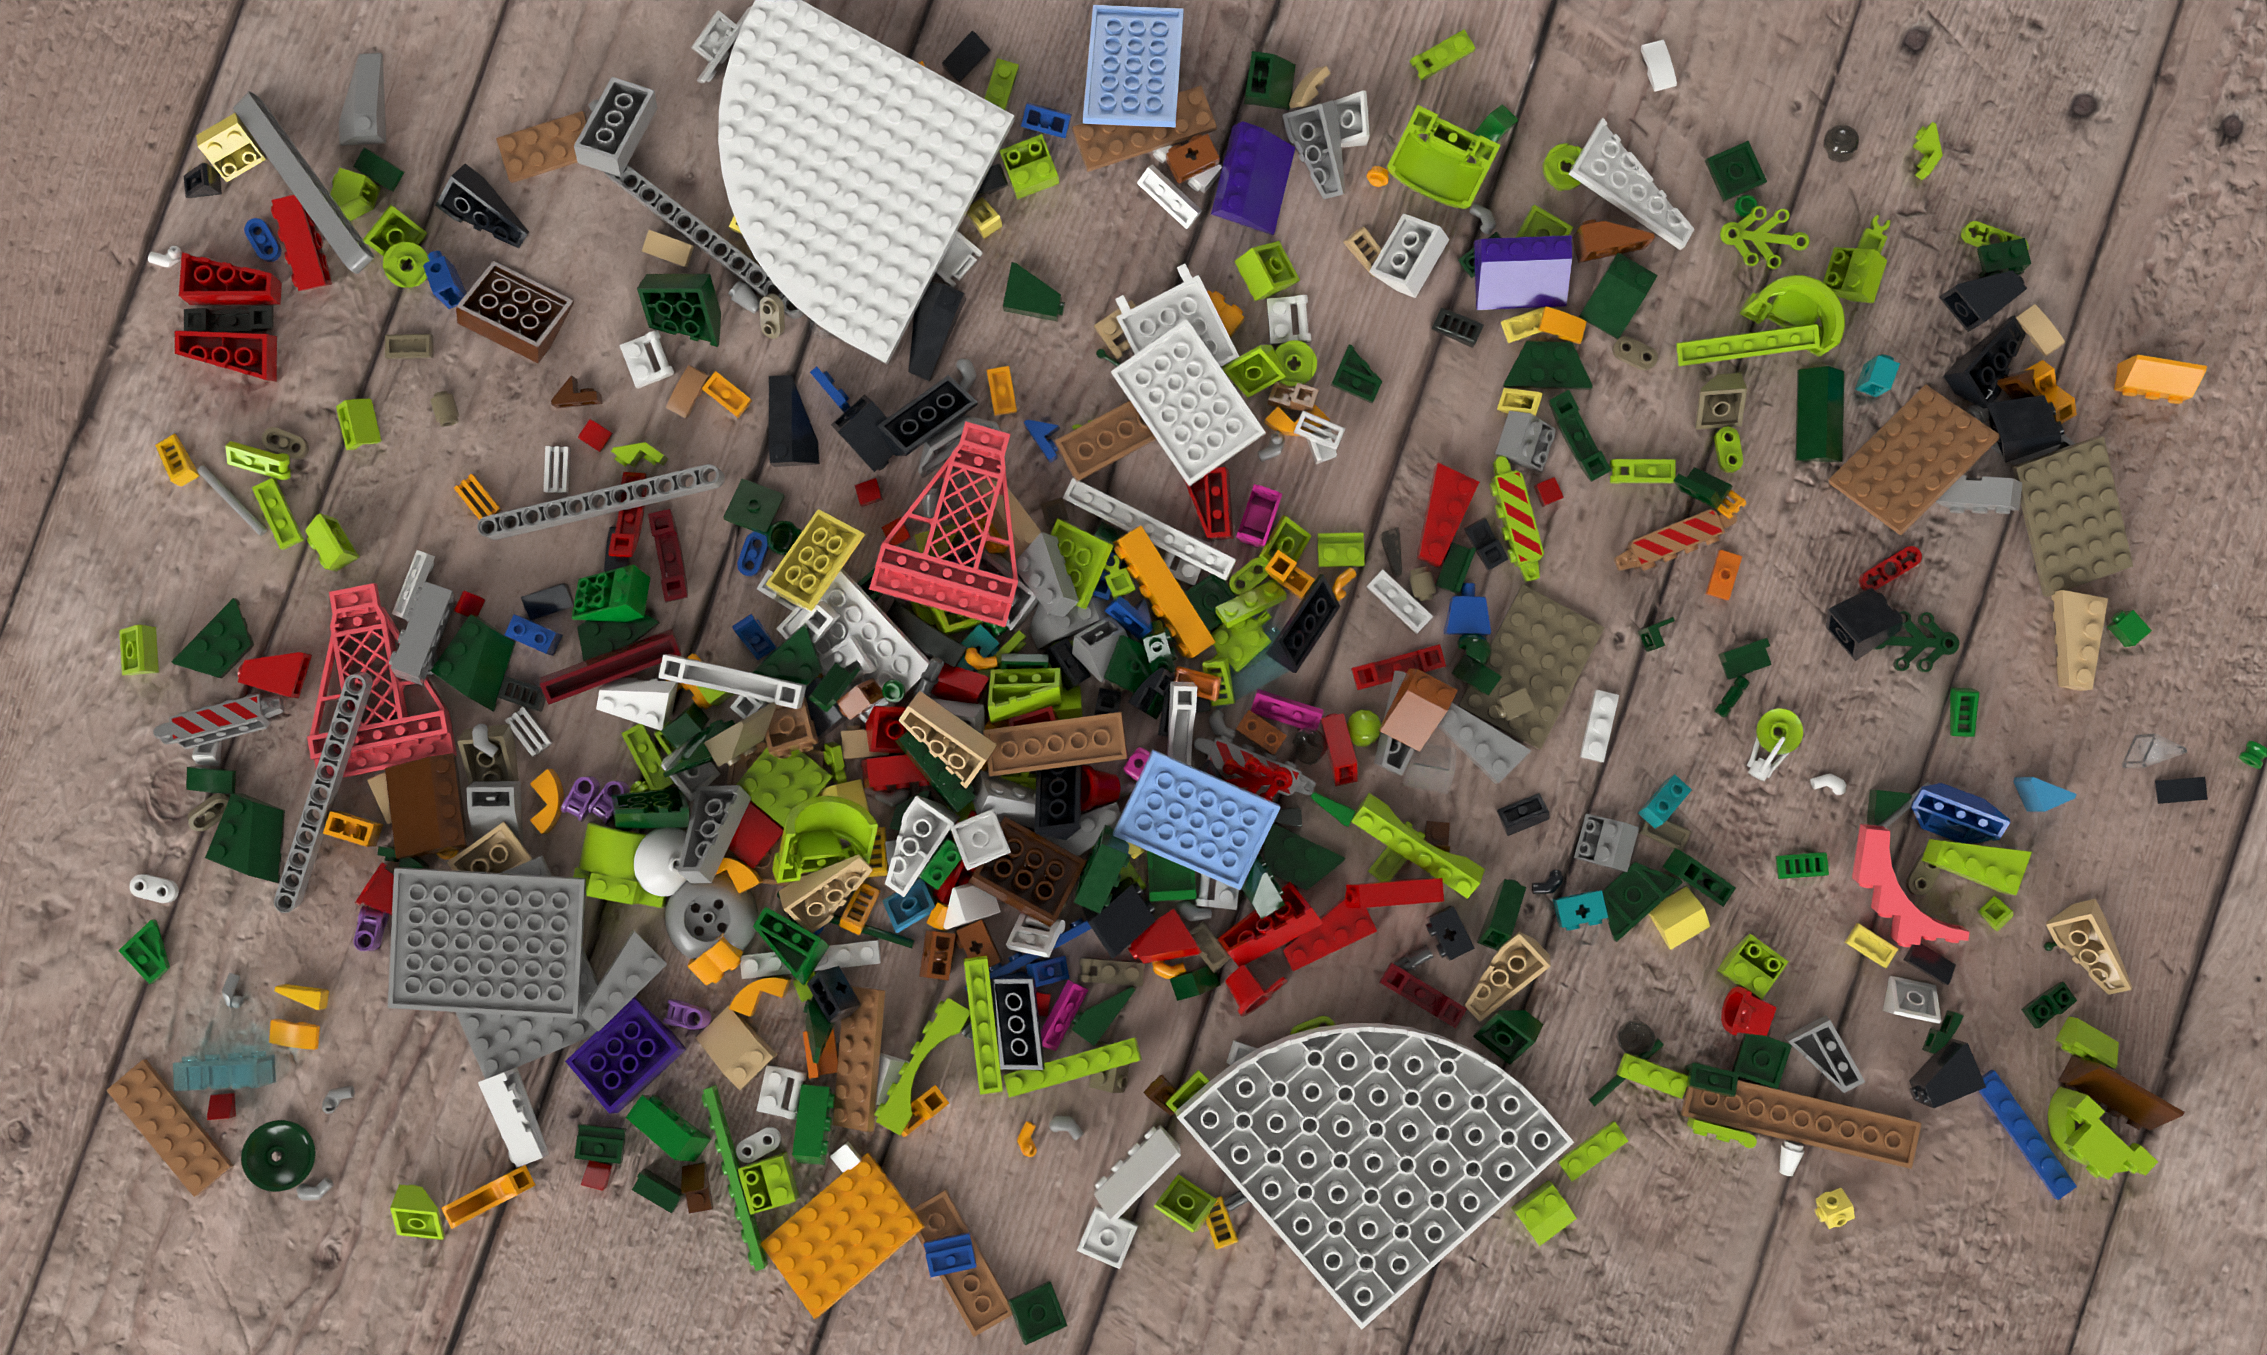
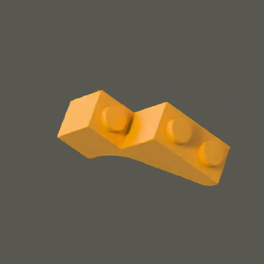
M525 1164L443 1206L441 1209L452 1229L534 1187L535 1183Z

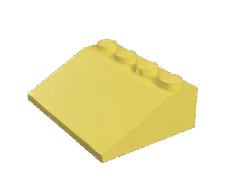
M818 509L771 575L766 585L792 604L812 611L865 534Z

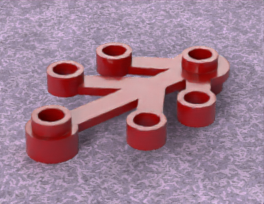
M1248 757L1245 768L1233 759L1225 760L1223 765V771L1226 774L1233 775L1236 773L1243 777L1225 780L1222 776L1224 781L1240 788L1248 787L1246 790L1256 794L1261 786L1270 785L1265 793L1259 795L1272 801L1279 789H1287L1293 782L1290 770L1285 767H1278L1274 770L1261 763L1256 757ZM1259 771L1266 776H1258L1254 772Z

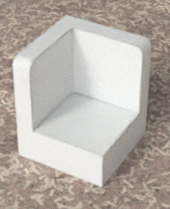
M1330 428L1324 429L1325 431L1332 433ZM1313 433L1318 437H1321L1325 440L1332 442V439L1326 436H1323L1319 433ZM1307 439L1315 464L1336 458L1337 453L1335 450Z

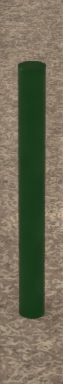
M834 915L829 923L839 926L841 916ZM866 924L861 932L911 949L915 942L914 939Z
M1657 1038L1637 1057L1648 1060L1664 1044ZM1619 1075L1614 1076L1589 1099L1590 1103L1595 1107L1626 1078Z

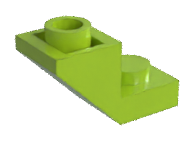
M1931 122L1927 127L1922 126L1914 136L1917 140L1912 147L1924 154L1917 164L1919 169L1915 174L1921 180L1932 172L1943 156L1937 125L1934 122Z
M646 442L613 447L611 450L612 453L617 455L614 460L624 467L629 464L635 468L642 457L654 466L657 462L664 466L668 461L666 456Z

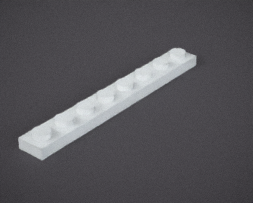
M1072 478L1063 499L1128 532L1141 525L1154 545L1224 580L1228 579L1237 559L1081 481L1076 482L1074 478Z

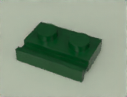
M590 1124L578 1125L579 1130L574 1159L618 1164L623 1162L626 1128Z

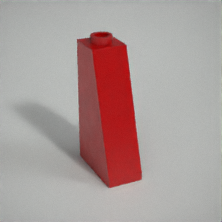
M1413 878L1347 884L1345 894L1347 907L1371 908L1444 902L1443 878Z

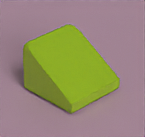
M1996 896L1978 911L1996 931H1999L2013 917V910Z

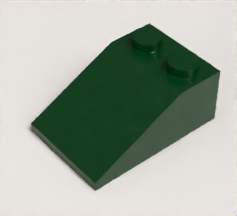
M1617 253L1584 306L1579 318L1618 340L1658 275L1624 255Z
M720 719L698 732L699 735L689 741L663 773L664 777L666 778L714 761L704 742L735 725L734 720L724 722L723 719Z

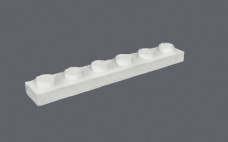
M879 940L829 945L814 971L836 966L845 968L880 964ZM775 952L742 955L740 959L742 979L791 974L790 970Z

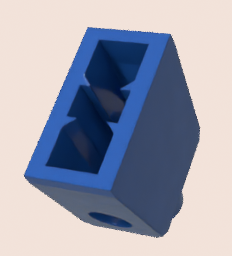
M432 251L428 254L429 262L423 265L431 290L448 309L454 308L467 292L455 266L445 256H442L441 251Z
M1463 583L1461 596L1450 598L1444 634H1478L1484 636L1491 634L1486 597H1475V583Z

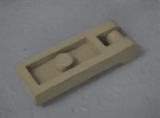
M1080 958L1081 974H1078L1079 982L1143 986V962ZM1091 966H1098L1097 975H1090Z

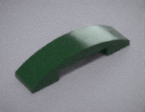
M1570 390L1548 400L1567 445L1590 482L1612 471L1602 451L1598 450L1578 412L1580 409Z

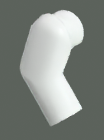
M171 246L165 255L150 252L148 261L170 268L181 261L182 251L178 246Z
M1831 773L1810 779L1814 790L1828 786L1833 789L1836 795H1842L1846 792L1847 785L1845 781Z

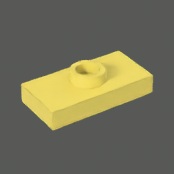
M1544 307L1501 322L1508 344L1543 332L1538 329Z
M1856 923L1844 942L1883 968L1888 967L1898 951L1897 947L1859 923Z

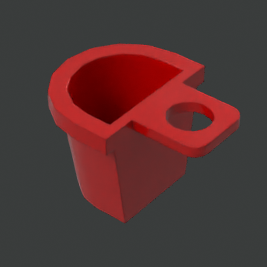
M1083 764L1081 811L1090 810L1093 806L1115 803L1119 798L1121 790L1120 781L1116 774L1094 770L1091 766Z
M381 862L355 901V904L360 906L363 903L392 915L394 875L385 868L387 865Z
M1244 964L1225 980L1227 987L1239 1006L1238 1013L1241 1017L1257 1010L1272 998V994L1288 982L1285 977H1282L1268 989H1265L1250 968Z
M1737 986L1731 989L1724 1000L1721 1011L1722 1025L1727 1032L1737 1036V1033L1767 1036L1777 1007L1751 995L1752 992L1750 990Z

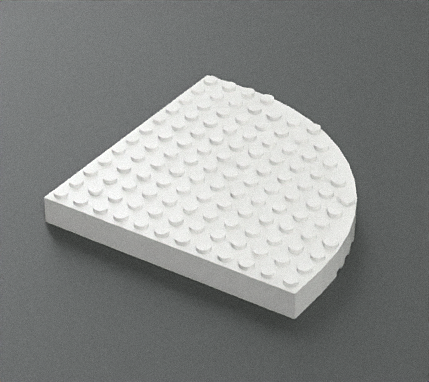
M755 0L733 46L723 79L718 129L721 170L729 203L739 229L755 259L772 282L799 310L820 327L888 365L1015 118L1013 114L802 0Z
M1346 1023L1318 1027L1291 1034L1271 1042L1231 1064L1175 1111L1179 1121L1361 1330L1574 1143L1548 1111L1517 1080L1489 1059L1462 1044L1440 1035L1411 1027L1382 1023Z

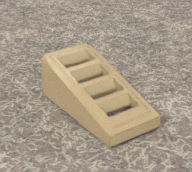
M1360 227L1343 241L1350 252L1369 272L1372 268L1371 264L1376 261L1382 249L1367 229ZM1362 237L1364 240L1356 245L1354 242ZM1366 244L1370 246L1364 252L1360 251ZM1374 251L1376 254L1367 260L1366 256Z

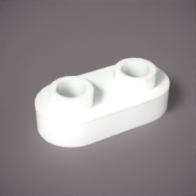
M148 874L136 875L130 882V891L134 896L159 903L172 902L179 893L178 886L174 881ZM140 882L144 885L142 890L139 889ZM162 888H165L166 894L164 896L161 894Z
M766 1127L754 1133L737 1145V1157L745 1163L757 1160L779 1146L781 1134L774 1127ZM765 1136H770L772 1143L767 1144L764 1141ZM745 1147H749L751 1149V1155H746L744 1153Z

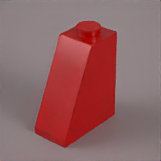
M295 652L244 660L238 669V683L299 699L312 654Z
M944 663L938 676L939 681L934 685L931 693L942 700L978 704L983 696L989 677Z
M1344 713L1329 714L1325 718H1321V728L1335 787L1358 782L1357 759Z
M1175 909L1158 918L1128 947L1133 958H1139L1143 964L1202 953Z

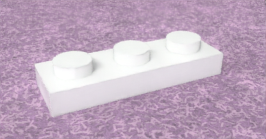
M1154 165L1149 166L1137 182L1142 189L1186 229L1191 227L1202 212L1194 202Z
M419 550L416 551L393 609V615L406 619L410 608H415L417 600H415L416 592L419 587L423 588L428 573L432 571L435 556Z
M1383 569L1366 586L1416 634L1433 617Z
M1595 690L1581 748V758L1604 762L1619 695Z

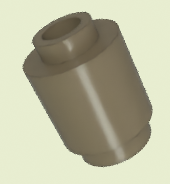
M447 391L435 393L434 398L430 402L436 421L440 423L441 427L458 423L457 417H459L453 394H448Z
M1428 566L1410 570L1411 576L1409 580L1414 598H1419L1420 602L1433 599L1432 594L1437 592L1432 572L1429 571Z

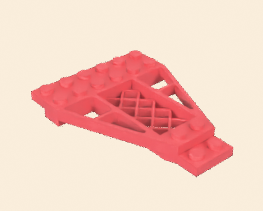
M965 421L958 446L884 542H882L869 590L1006 627L1018 585L1004 458L1010 434ZM952 469L958 470L957 472L951 474ZM964 472L969 484L958 489L952 478ZM969 474L979 476L980 478L972 481ZM940 478H943L944 482L934 517L926 518L912 514ZM986 479L992 490L981 496L975 484ZM991 480L997 481L996 488ZM950 481L955 492L945 497L947 486ZM972 487L978 498L966 504L961 492ZM994 493L990 509H988L983 499ZM958 495L964 506L952 512L946 500ZM998 495H1002L1004 499L1008 541L990 536L988 533ZM980 501L986 512L974 518L969 506ZM944 503L949 514L938 519L942 504ZM966 509L972 520L960 526L954 515ZM987 516L984 531L982 532L977 521ZM951 517L957 528L946 534L940 522ZM908 518L928 523L931 526L923 553L889 544ZM974 523L980 535L968 540L962 529ZM937 525L943 536L932 542ZM959 531L965 543L954 548L948 537ZM981 538L976 554L971 543ZM945 539L951 551L939 556L933 545ZM987 541L1009 546L1012 579L979 570L980 559ZM968 546L974 557L962 563L956 551ZM930 547L936 557L928 555ZM953 553L958 563L943 560V558ZM975 560L973 568L965 566Z
M372 583L329 592L333 614L330 625L331 637L310 736H307L310 757L314 759L316 769L328 733L319 734L325 702L337 700L341 695L327 696L335 658L341 692L346 678L352 675L349 673V668L356 661L363 666L360 672H367L369 670L377 676L373 681L370 695L373 693L381 698L374 709L366 704L365 708L371 714L365 722H360L362 726L358 728L343 778L382 771L388 767L431 756L451 753L457 756L449 710L428 676H426L424 685L439 707V711L408 716L404 688L416 683L410 681L403 682L401 678L394 675L391 669L392 665L389 664L393 651L397 652L395 640L398 642L400 632L386 609L381 607L377 584ZM366 634L362 641L355 637ZM373 634L382 639L376 650L366 645ZM350 639L359 644L353 655L345 650V646ZM384 646L386 648L387 658L380 654ZM363 648L373 653L366 664L357 658ZM377 657L386 662L379 673L370 667ZM388 669L390 671L391 681L384 677V674ZM356 678L355 686L358 684L363 686L361 679ZM381 679L390 685L384 695L374 690ZM392 691L394 693L395 703L387 699L389 695L392 693ZM349 700L348 708L354 711L356 708L352 700ZM385 702L394 707L388 718L378 712ZM397 714L398 719L393 720V718ZM375 716H378V717L381 718L383 721H385V722L370 724L371 721L374 719ZM343 729L342 731L347 733L348 729ZM334 744V751L337 754H341V747L338 744ZM328 765L327 773L333 776L334 769Z

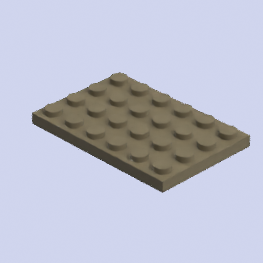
M2099 435L2012 466L2015 479L2022 482L2020 502L2043 596L2049 597L2054 595L2055 591L2068 590L2133 567L2104 436Z
M1521 585L1490 644L1492 651L1485 665L1502 676V678L1489 696L1474 689L1469 684L1458 706L1540 750L1605 627L1537 591ZM1521 688H1526L1535 709L1509 721L1501 718L1496 710L1498 705L1496 700Z

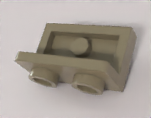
M1098 1041L1096 1048L1110 1045L1112 1043ZM1130 1064L1091 1074L1089 1087L1110 1093H1124L1128 1084L1127 1075Z

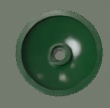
M286 1120L267 1122L256 1128L243 1145L241 1152L243 1172L248 1180L260 1189L271 1192L289 1190L303 1182L311 1172L316 1156L315 1145L310 1134L297 1123ZM274 1152H278L280 1154V1159L278 1161H274L272 1159V1154Z

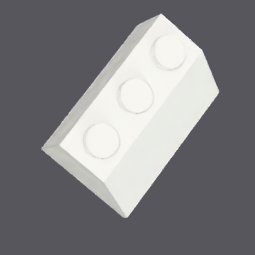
M1403 213L1369 272L1396 291L1416 298L1447 245L1449 238L1440 226Z

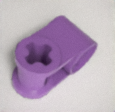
M592 776L578 778L563 802L561 812H568L583 822L589 814L587 812L588 807L599 792V781ZM585 781H588L591 785L589 793H586L582 788Z
M623 781L608 782L587 809V812L590 814L593 812L600 817L605 825L614 818L611 796L613 795L612 788L617 785L621 790L620 794L629 793V787Z
M366 905L361 908L353 939L357 950L374 951L380 947L389 914L369 909V906ZM366 935L371 937V944L368 947L364 944Z
M668 999L669 1008L663 1023L693 1030L705 1028L710 1024L711 1014L707 1009L684 1001ZM696 1013H698L700 1016V1021L698 1024H696L694 1020V1016Z

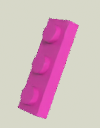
M1257 689L1250 711L1254 714L1316 733L1324 710Z
M1070 980L1067 981L1041 1030L1043 1047L1053 1051L1058 1049L1071 1021L1088 992L1087 988Z

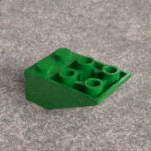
M633 564L578 579L572 619L627 622L643 618L651 578Z

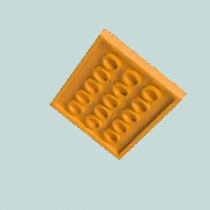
M866 1153L861 1157V1162L851 1170L847 1169L761 1242L765 1252L814 1319L821 1316L925 1227L870 1153Z

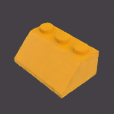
M2135 355L2118 363L2114 390L2122 391V394L2126 396H2137V394L2145 395L2146 399L2159 400L2164 398L2168 399L2169 403L2180 404L2184 400L2193 397L2206 372L2207 366Z

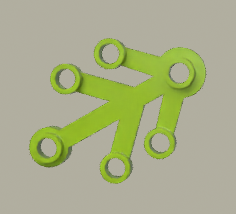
M1763 206L1754 207L1751 213L1738 223L1728 222L1722 226L1720 230L1721 240L1727 245H1734L1742 255L1743 261L1747 266H1755L1759 261V257L1756 253L1750 252L1743 240H1751L1765 258L1766 265L1771 269L1779 268L1782 260L1778 255L1773 254L1765 242L1790 245L1794 250L1802 251L1808 247L1810 241L1808 235L1803 232H1795L1791 236L1767 233L1777 224L1784 223L1789 219L1790 215L1786 209L1776 210L1770 219L1754 231H1747L1745 229L1755 220H1762L1766 217L1767 211ZM1757 209L1762 210L1761 217H1756L1755 211ZM1781 211L1785 213L1783 220L1778 218V214ZM1731 229L1736 231V235L1733 238H1730L1728 235ZM1799 237L1804 239V243L1801 246L1797 244ZM1753 255L1755 260L1753 263L1750 264L1748 263L1747 258L1748 256ZM1775 257L1777 264L1772 266L1770 260Z

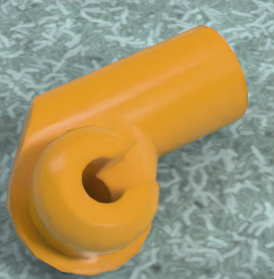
M1351 567L1336 578L1331 588L1337 601L1346 596V591L1342 588L1356 577V572Z
M973 647L968 648L965 652L966 662L977 670L998 667L996 656L983 658L978 654L977 649Z
M1164 961L1152 962L1154 973L1165 979H1171L1187 973L1183 962L1173 966L1165 964Z
M1026 1121L1017 1138V1142L1023 1155L1033 1157L1037 1153V1148L1031 1135L1036 1125Z

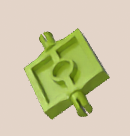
M1265 610L1257 619L1250 617L1229 628L1223 623L1211 634L1215 640L1213 645L1218 653L1211 660L1228 658V663L1239 672L1272 642L1262 627L1272 616Z

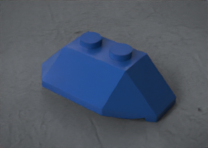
M1943 783L1922 786L1911 804L1922 829L1959 843L1975 844L1989 840H2000L2011 823L2008 817L1986 799Z

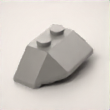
M962 416L924 443L918 472L923 478L944 465L960 442L965 421L999 431L998 424L971 416Z
M1112 594L1109 600L1092 595L1087 609L1075 605L1065 617L1048 614L1039 602L1029 627L1037 650L1048 647L1066 637L1074 636L1108 617L1109 614L1104 610L1108 604L1115 600Z

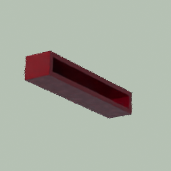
M672 628L540 678L539 684L548 705L660 664L665 654L681 656V648Z

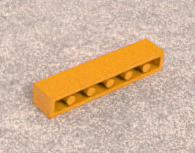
M1141 525L1135 527L1114 541L1116 555L1127 564L1129 575L1138 581L1141 594L1148 598L1153 605L1151 607L1152 611L1158 618L1161 617L1162 621L1166 624L1164 628L1168 627L1170 636L1175 638L1178 644L1176 647L1183 657L1186 656L1187 659L1193 658L1213 645L1215 640Z

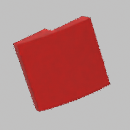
M750 801L728 849L754 869L767 852L778 842L783 835L784 829Z

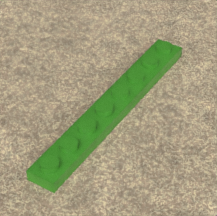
M713 1085L703 1090L702 1101L704 1107L709 1109V1125L711 1130H715L717 1136L715 1146L718 1153L721 1152L723 1157L721 1166L724 1175H728L730 1184H728L729 1194L731 1198H735L737 1205L734 1208L737 1220L742 1222V1239L744 1243H748L750 1250L748 1252V1260L751 1266L754 1265L755 1271L766 1268L768 1260L765 1250L761 1246L762 1240L755 1215H750L738 1172V1168L741 1167L717 1085Z

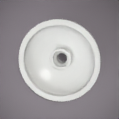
M675 827L657 828L646 835L641 841L634 858V871L637 881L644 890L657 896H670L677 892L687 881L678 872L686 832Z

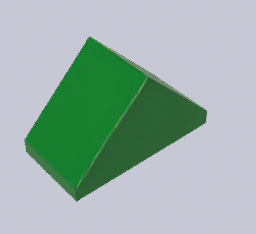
M1502 104L1486 117L1473 134L1478 137L1481 135L1497 143L1518 122V119Z

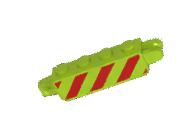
M1499 456L1492 464L1495 476L1491 479L1492 483H1489L1492 497L1496 496L1498 504L1495 505L1496 514L1499 519L1502 518L1504 525L1501 528L1502 536L1505 541L1508 540L1510 547L1507 550L1508 558L1511 563L1514 562L1515 567H1519L1525 582L1540 578L1538 561L1543 557L1544 550L1524 478L1519 471H1511L1510 463H1508L1509 460H1507L1506 456Z

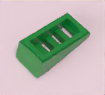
M1951 688V736L1975 737L1979 691L1973 688ZM1961 696H1968V700H1961ZM1960 706H1968V709H1960ZM1959 715H1968V719H1959ZM1958 724H1967L1968 728H1958Z
M1312 792L1310 797L1343 826L1349 827L1356 812L1354 809L1321 794Z
M1826 852L1776 856L1778 879L1829 875ZM1807 858L1810 872H1806L1805 859ZM1815 858H1817L1819 871H1816ZM1795 859L1799 861V873H1796ZM1785 860H1789L1790 873L1787 874Z

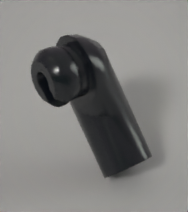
M1557 869L1552 870L1549 875L1550 878L1546 882L1532 883V893H1554L1563 884L1564 877L1562 872Z

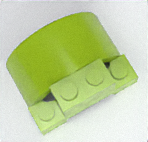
M1417 105L1387 165V169L1398 181L1419 194L1451 207L1466 209L1471 206L1501 145L1481 135L1478 137L1439 118L1438 114ZM1419 134L1428 135L1426 142L1419 137ZM1470 155L1476 160V164L1467 162Z
M1790 275L1773 281L1759 293H1752L1746 299L1739 314L1757 324H1760L1767 318L1784 328L1815 324L1820 317L1822 327L1818 326L1820 347L1805 349L1818 357L1840 343L1845 328L1844 311L1837 295L1825 283L1804 275ZM1774 296L1771 303H1769V298Z
M818 796L798 803L786 817L780 851L775 853L772 870L776 882L800 881L801 873L815 872L856 855H860L869 864L878 828L876 820L861 805L841 797ZM840 838L851 844L842 849Z
M593 822L587 824L579 867H575L573 875L574 878H586V896L630 905L643 904L658 908L665 907L667 896H657L647 892L641 887L635 876L634 858L639 844L646 836L645 834L609 828Z
M2059 1087L2056 1090L2048 1108V1127L2051 1137L2057 1147L2067 1157L2086 1165L2085 1169L2092 1176L2109 1180L2114 1173L2130 1171L2133 1174L2137 1172L2146 1176L2158 1163L2141 1145L2132 1143L2128 1147L2099 1119L2105 1111L2088 1095L2063 1087ZM2075 1121L2079 1124L2084 1122L2079 1129L2075 1130Z

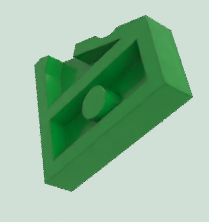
M155 919L150 920L118 950L148 984L156 982L170 968L159 926Z

